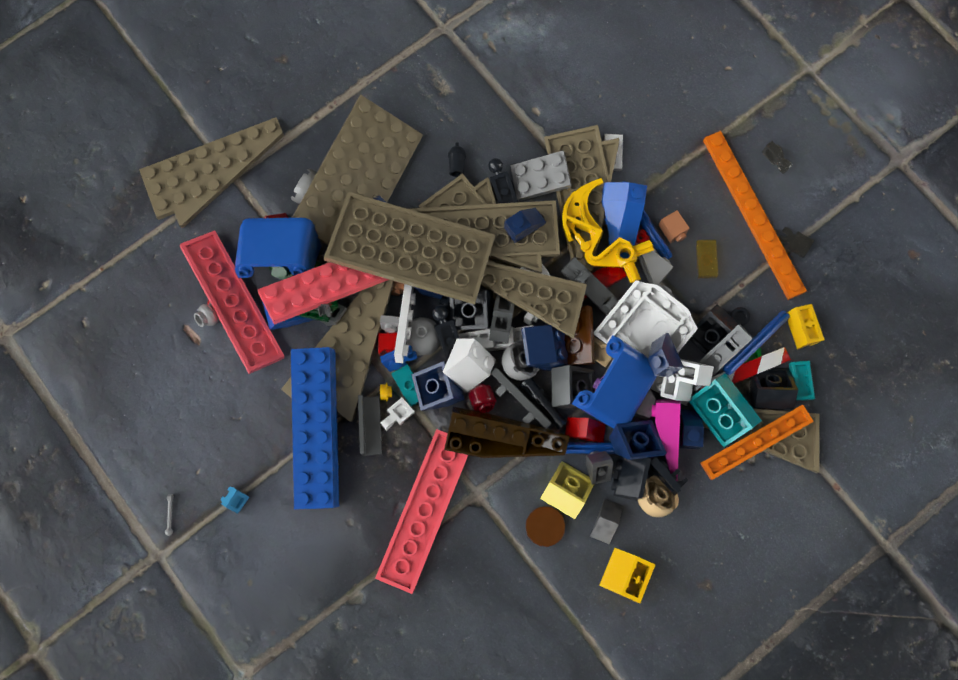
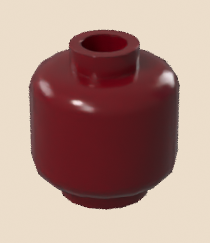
M480 383L468 394L472 408L475 411L488 413L493 410L496 404V397L489 385Z

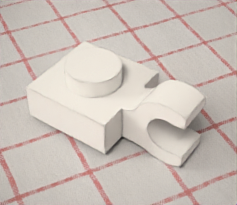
M401 397L387 409L390 415L381 422V426L387 431L396 421L401 425L415 411Z

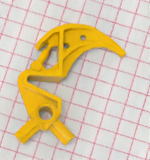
M600 178L589 182L574 191L564 205L562 220L563 231L567 241H573L570 233L572 232L575 235V239L581 245V250L585 252V260L591 266L621 267L625 269L630 283L641 280L635 262L638 256L654 251L650 240L632 246L629 241L619 237L598 256H593L602 237L603 230L590 215L587 201L590 192L603 184V180ZM575 228L589 233L591 240L585 242L581 235L575 231ZM626 252L630 255V257L624 259L620 256V254Z

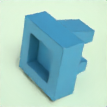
M229 487V493L226 497L221 498V504L238 514L249 499V496L234 487Z

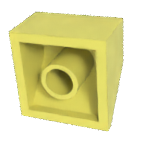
M561 461L540 499L575 519L584 506L594 484H591L590 477Z

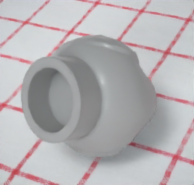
M210 301L207 304H202L198 312L194 314V319L200 327L205 325L214 326L219 322V318Z

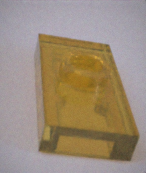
M697 240L698 278H717L716 240Z

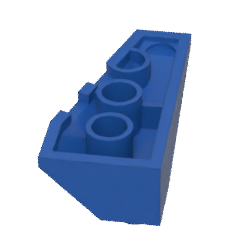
M630 182L604 183L602 207L605 211L609 246L619 237L635 246L645 205L647 185ZM626 252L620 254V256L624 259L630 257V255Z

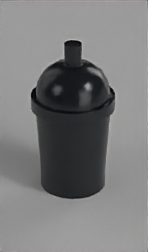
M456 142L455 146L448 152L449 174L452 177H458L462 173L464 175L466 158L464 149Z

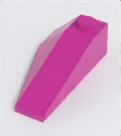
M658 399L656 400V405H652V417H655L656 427L665 448V457L672 474L678 469L681 401Z

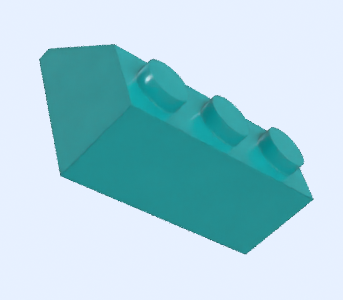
M726 373L713 380L710 386H705L694 394L689 401L723 447H726L762 421Z

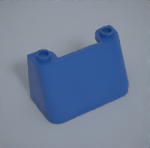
M307 218L244 219L239 230L235 272L238 278L252 277L255 271L254 267H288L293 276L313 269L321 249V243L313 222Z
M612 335L606 346L607 354L614 358L612 364L594 393L588 390L579 392L572 404L614 429L616 424L631 422L657 376L654 375L646 355Z

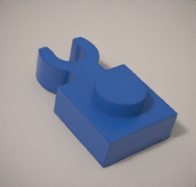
M411 345L409 346L408 356H404L403 363H395V350L380 356L381 363L390 372L407 365L406 361L418 358L416 351H413Z

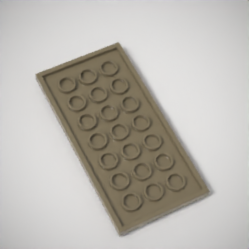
M360 95L292 218H307L311 220L316 228L319 240L329 245L348 192L372 199L380 195L388 202L423 134Z
M348 192L324 255V261L475 305L495 234Z

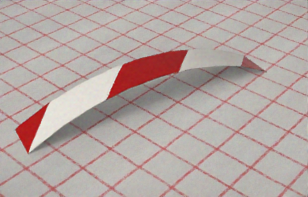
M783 347L742 364L736 371L727 376L735 384L791 359L786 348ZM725 372L712 377L711 382L719 376H721L722 374H724Z

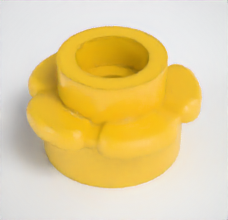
M386 382V384H380V400H386L387 402L388 398L392 397V386H388Z

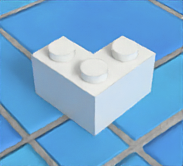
M680 359L684 368L670 377L663 378L660 396L676 401H690L693 384L710 386L714 366Z

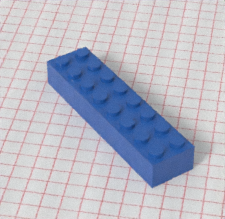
M330 347L291 349L294 510L339 507L335 349Z

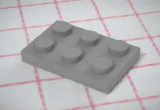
M564 151L510 165L518 201L572 187Z

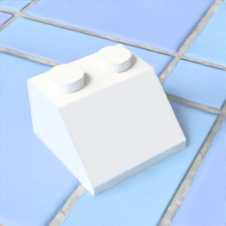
M475 338L457 339L443 373L464 392H469L490 376L496 359Z

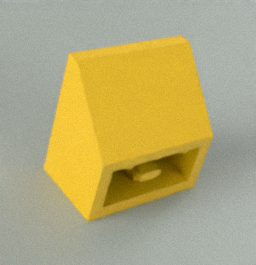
M614 548L599 586L636 603H641L655 564Z

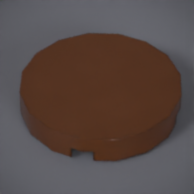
M543 506L536 508L529 514L525 529L527 536L533 543L538 546L549 547L562 539L565 533V522L557 510L552 507Z

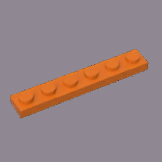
M801 405L700 464L709 479L713 480L814 421L804 405Z

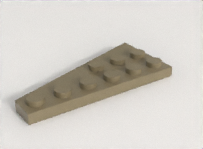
M487 262L481 282L482 286L574 339L587 284Z
M753 409L762 421L736 440L739 441L790 411ZM809 413L814 422L763 450V452L812 472L819 473V414ZM703 421V426L709 429V427Z

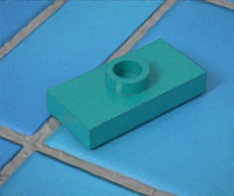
M810 361L790 362L789 370L798 388L796 401L814 400L815 393Z
M407 364L391 373L407 403L412 407L419 402L411 375L413 372Z

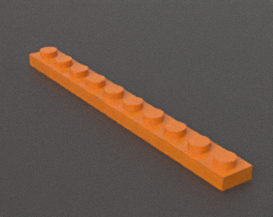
M719 131L703 139L704 144L787 300L804 294L807 290L722 132Z

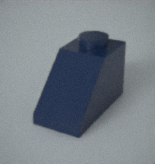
M535 207L520 210L506 219L504 229L513 242L517 243L545 225L546 221Z
M665 333L652 342L647 359L655 376L670 377L684 368L669 333Z
M680 409L679 448L698 450L703 447L704 426L702 418L696 410Z

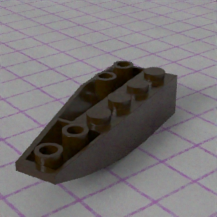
M453 406L444 450L480 458L565 456L569 435L517 420Z

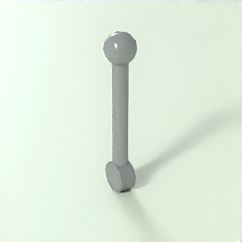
M168 494L167 496L168 517L167 529L165 530L167 536L173 534L171 529L173 494Z

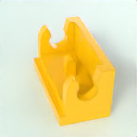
M812 304L795 307L787 312L790 315L787 321L797 349L808 345L812 346L825 340Z

